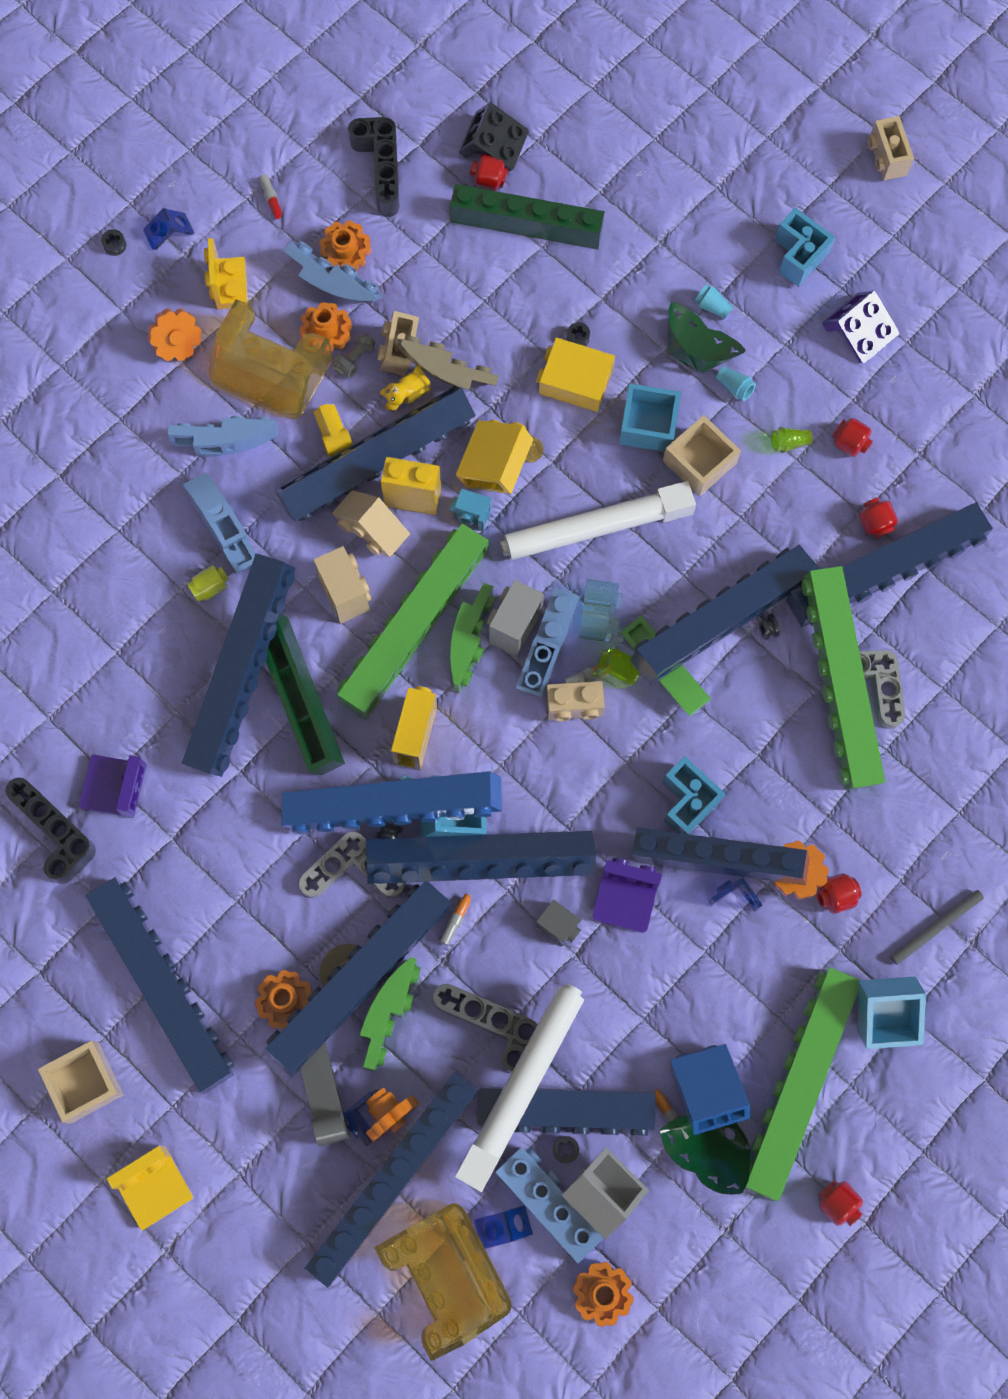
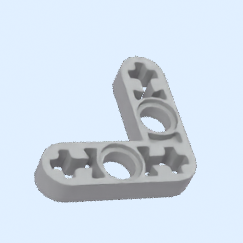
M889 650L860 651L861 660L865 665L863 670L864 677L873 678L879 723L886 729H895L905 719V707L897 656ZM882 658H885L887 663H891L887 669H884L883 665H874L872 671L870 670L871 664L879 663ZM890 683L895 688V694L893 696L884 695L881 691V685ZM896 701L897 703H893L891 709L892 713L898 715L894 722H891V718L885 715L890 710L889 703Z
M350 832L344 835L302 875L299 881L302 893L308 898H318L353 864L367 878V870L365 869L366 839L357 832ZM349 840L353 842L359 840L358 846L360 849L357 852L353 849L346 854L350 860L345 862L343 856L337 851L341 849L344 853L349 848L347 843ZM337 858L340 860L341 867L337 872L332 873L325 869V863L328 859ZM320 868L323 874L330 879L325 882L322 877L317 882L318 890L309 889L307 891L308 884L306 881L308 879L316 880L320 876L316 871ZM387 883L373 884L384 896L391 899L398 898L405 890V883H397L399 888L397 891L393 889L387 891Z

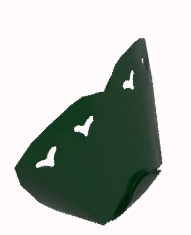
M670 303L668 309L667 351L679 362L696 372L704 373L746 351L738 341L718 330L708 329L703 320L686 307L678 303ZM674 309L676 310L677 313H678V312L682 313V315H679V316L676 317V314H675V312H674ZM689 319H691L692 323H693V324H696L697 327H695V326H691V327H690V321H689ZM714 337H716L719 341L722 340L724 342L716 344V340L714 339ZM731 346L734 347V350H737L738 352L731 353Z
M687 1115L670 1121L660 1129L662 1143L671 1159L681 1168L696 1173V1176L704 1186L721 1194L734 1195L744 1192L750 1176L751 1148L745 1133L737 1122L694 1135ZM726 1128H730L735 1133L734 1139L726 1137L724 1132ZM683 1131L689 1136V1138L685 1139ZM667 1134L675 1137L673 1145H671V1138ZM679 1154H688L690 1162H687L685 1157H681ZM708 1176L717 1177L718 1183L716 1184L714 1180L708 1178ZM734 1183H736L737 1187H739V1188H735V1187L727 1188L728 1186H731V1185H733Z

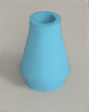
M705 284L694 300L699 304V308L716 314L723 319L727 317L734 307L729 304L713 285L710 287Z
M723 366L716 375V379L737 400H747L756 387L752 377L731 370L726 366Z

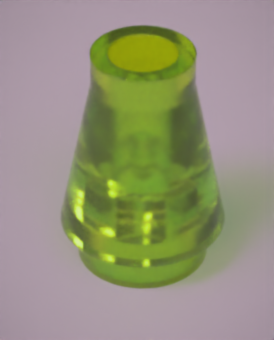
M779 427L771 435L774 451H780L781 453L805 445H811L813 441L810 429Z

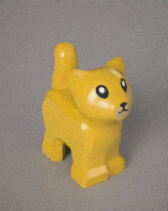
M416 366L413 372L403 377L398 383L388 384L380 391V394L388 401L385 404V408L389 411H394L401 404H411L421 396L430 393L431 388L429 385L431 384L421 368Z

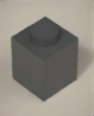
M553 899L536 921V927L563 946L566 941L572 943L581 932V929L578 928L581 919Z

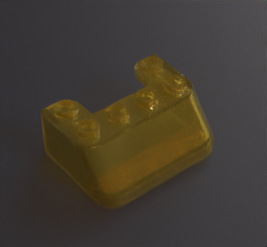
M235 299L216 333L209 367V377L212 384L217 388L285 418L296 419L300 417L333 360L329 339L310 333L300 339L294 351L250 332L249 330L255 320L254 310L249 304Z
M452 1203L374 1247L381 1263L388 1270L396 1271L407 1265L434 1319V1322L426 1326L421 1334L422 1345L430 1361L465 1345L506 1317L511 1311L510 1297L466 1211L459 1204Z

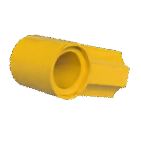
M327 403L313 411L322 434L321 438L329 458L353 445L347 428L343 427L334 404Z

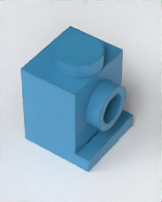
M461 489L459 497L454 496L450 512L455 513V518H458L460 522L467 525L477 524L478 530L484 531L492 509V498Z

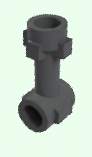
M364 333L361 337L358 336L355 339L356 347L346 357L342 354L335 357L332 367H334L336 373L347 378H351L356 373L358 366L355 362L363 353H371L374 350L376 342L369 334Z

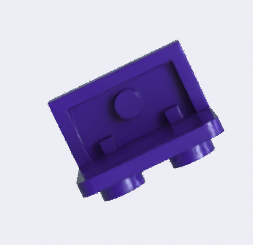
M612 858V861L606 860L592 915L594 921L645 933L649 926L662 874L656 873L657 869L651 866L640 865V868L629 866V862L623 859Z

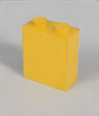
M556 338L553 347L548 346L544 361H547L545 369L540 368L537 375L536 383L540 384L539 394L598 412L614 368L615 355Z
M478 420L456 476L470 489L511 494L533 438L526 430V427L518 422L509 424L501 423L497 420Z
M386 457L381 478L384 504L390 508L436 515L441 495L440 466Z
M416 686L415 689L408 687L391 749L395 765L420 771L437 711L436 694L426 687Z

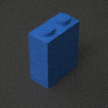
M726 1044L719 1046L711 1045L702 1051L692 1054L683 1053L670 1060L671 1075L694 1135L750 1119V1103Z

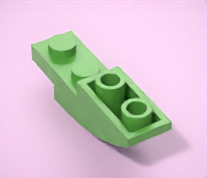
M483 582L473 606L462 602L454 624L450 660L453 687L457 693H460L463 686L468 687L473 676V672L470 671L474 662L479 663L484 652V648L481 647V637L476 635H480L483 630L485 612H491L496 601V597L493 596L494 586Z
M642 615L621 632L633 649L642 640L647 638L650 641L656 637L655 630ZM684 665L659 680L689 716L693 715L711 700Z
M410 957L389 977L377 994L365 1018L360 1036L370 1040L363 1066L367 1070L377 1072L378 1066L383 1067L387 1049H384L383 1045L386 1037L391 1038L395 1024L394 1020H390L391 1016L403 1018L404 1011L410 1012L414 995H410L409 992L412 983L417 984L421 967L417 966L416 958Z

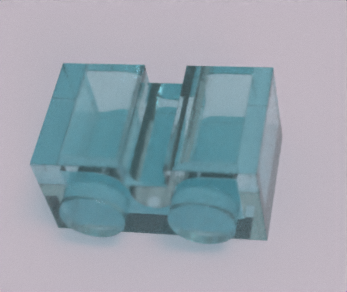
M587 579L578 638L610 643L612 634H618L620 619L615 618V609H621L623 593H618L619 583Z

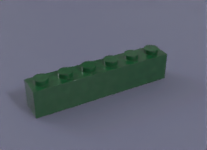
M455 184L450 202V222L592 249L599 248L605 211Z
M280 614L276 623L275 636L270 640L266 651V663L307 770L310 773L322 776L344 765L345 762L289 618Z

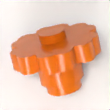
M348 220L344 225L334 222L325 229L326 237L319 241L321 257L333 265L332 269L334 265L348 264L358 271L366 265L365 256L370 255L372 252L369 235L363 234V228L360 224Z
M322 302L318 305L317 309L309 307L306 313L301 316L300 336L303 339L304 345L307 347L313 346L316 353L331 354L334 348L343 349L350 341L351 319L345 310H338L336 304Z
M166 308L162 312L157 313L154 317L155 323L150 324L147 328V340L153 345V351L156 355L166 361H171L174 357L179 361H183L187 357L192 356L194 353L193 346H197L201 342V329L195 324L194 316L182 308L177 309L175 312Z
M801 841L784 844L783 847L808 851L810 860L806 886L773 881L774 887L784 896L793 893L798 900L813 897L817 892V888L823 887L827 882L829 869L822 864L825 855L815 845L805 847Z
M282 970L277 977L273 975L266 976L264 982L258 986L261 996L255 1000L259 1017L268 1019L270 1027L283 1030L289 1024L286 1021L297 1008L302 1011L309 1003L307 998L312 993L311 985L309 982L301 981V977L297 972Z
M385 1088L380 1089L365 1102L369 1107V1113L376 1121L366 1134L374 1143L389 1131H392L393 1134L396 1133L407 1123L405 1118L420 1103L413 1094L400 1103L391 1091L388 1093Z
M608 1262L592 1263L589 1265L588 1273L581 1272L576 1277L572 1290L578 1298L575 1300L574 1306L584 1320L594 1318L595 1323L599 1327L615 1325L618 1321V1315H628L630 1306L634 1301L633 1296L628 1292L632 1282L621 1268L612 1270Z

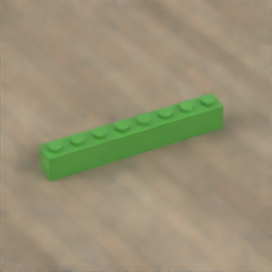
M461 524L458 530L453 529L446 539L447 545L442 551L438 550L431 559V567L427 572H421L415 582L417 585L412 593L407 592L400 602L401 608L396 614L392 613L388 617L384 625L386 627L381 635L377 634L369 644V652L365 657L360 656L353 666L355 671L349 679L344 678L338 686L337 691L339 693L337 696L339 702L364 719L369 717L488 552L489 540L466 525Z
M838 566L810 571L803 576L802 591L804 596L808 598L807 617L809 622L813 623L814 633L812 634V642L814 648L818 649L820 658L817 662L818 672L820 676H823L825 683L823 698L829 704L830 714L828 715V723L830 729L834 730L836 741L833 743L836 757L840 759V782L842 785H845L846 790L886 783L843 567Z
M831 967L824 970L823 973H818L813 988H816L817 991L813 999H808L803 1014L807 1017L803 1026L798 1025L793 1037V1041L797 1042L793 1053H787L782 1068L786 1069L782 1080L778 1079L773 1088L772 1095L776 1098L772 1108L768 1106L762 1117L761 1123L765 1124L761 1135L757 1134L752 1143L751 1151L754 1152L751 1160L749 1182L745 1189L772 1201H780L856 999L859 979Z

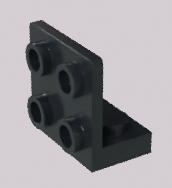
M489 102L475 112L459 154L468 158L472 154L481 151L485 155L502 160L505 165L504 168L512 171L529 130L496 105Z

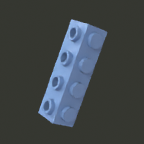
M521 1147L495 1173L568 1254L579 1263L603 1237L591 1227L577 1210L570 1206L569 1202L562 1196L563 1192L558 1188L562 1182L551 1170L545 1173L538 1166L542 1160L531 1148L525 1151Z

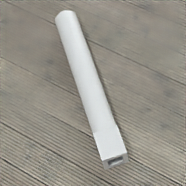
M685 481L659 488L656 494L505 534L504 540L500 541L504 557L509 556L510 560H515L661 519L664 523L694 514L696 502L689 482Z
M566 984L565 987L558 986L455 1176L480 1192L483 1191L584 1002V999L580 997L582 991L570 984Z

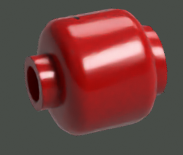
M482 155L478 162L473 160L469 176L473 177L475 187L497 191L498 188H503L508 169L504 168L505 165L502 160Z
M850 418L847 421L843 419L832 435L835 438V447L850 457H855L860 452L865 454L873 443V440L870 439L872 434L871 428L856 418Z
M877 497L863 503L865 509L859 512L858 517L866 535H874L875 539L895 531L894 526L898 523V518L890 501L884 500L880 502Z
M845 873L828 877L826 884L819 888L816 894L819 905L822 908L825 907L833 914L853 909L857 906L862 896L858 881Z
M834 1180L819 1194L821 1198L819 1202L820 1209L836 1226H842L845 1223L852 1226L863 1215L860 1211L863 1206V1199L846 1181L838 1183Z

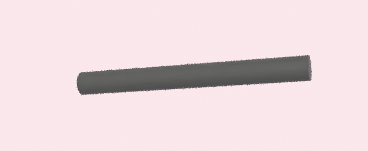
M979 890L974 891L890 956L892 962L898 965L982 901L984 899L982 893Z

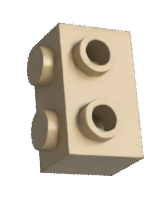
M900 116L876 120L871 134L868 136V146L874 152L877 171H880L883 181L907 176L914 156Z
M393 311L389 321H384L381 336L385 337L384 345L380 344L377 354V360L381 361L379 370L405 376L411 366V361L395 345V340L404 339L405 335L416 337L419 317Z
M602 681L547 685L548 720L558 722L569 721L571 718L592 720L603 716L605 704Z

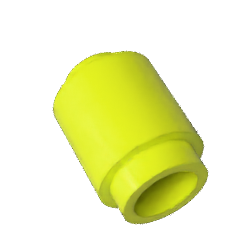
M212 565L192 577L193 581L187 585L198 602L203 599L207 601L228 588L226 582L229 581V578L222 567L216 569Z

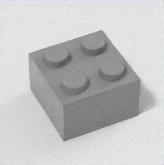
M514 580L511 587L506 586L500 597L502 603L499 609H493L487 621V624H489L487 632L489 633L490 644L518 657L543 612L544 594Z
M606 1147L580 1173L562 1196L606 1240L629 1217L649 1190Z

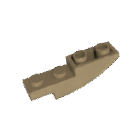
M405 335L404 339L395 340V345L414 365L419 366L422 371L446 384L470 390L472 381L493 386L497 385L499 375L491 374V368L476 365V369L466 367L467 362L453 358L450 363L452 352L444 350L445 345L435 342H430L429 346L419 344L420 338Z

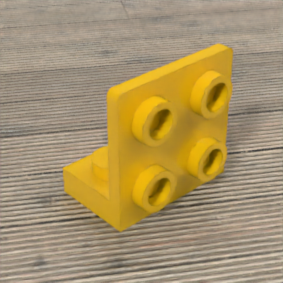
M208 238V248H204L205 264H208V271H205L206 287H209L210 300H215L217 309L248 307L245 257L219 258L214 239Z
M166 1146L156 1147L106 1178L112 1189H119L141 1230L147 1229L193 1199V1194Z

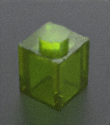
M613 647L601 652L593 676L618 689L633 686L638 680L640 673L630 661L632 656Z

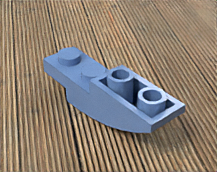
M299 241V243L289 242L284 249L285 253L303 266L298 276L325 292L358 301H377L383 297L377 291L378 287L371 281H363L358 277V271L348 264L334 265L332 269L333 265L323 257H316L311 253L313 249L302 241Z
M231 416L230 418H222L221 427L212 424H206L203 427L191 426L186 423L168 425L167 435L172 446L194 447L197 457H212L239 453L260 446L277 437L278 429L275 420L267 417L245 419L241 416Z
M204 473L182 484L208 532L212 533L234 574L237 575L251 568L256 553L246 538L247 534L233 510L209 475Z
M554 587L516 689L542 698L570 629L580 596Z

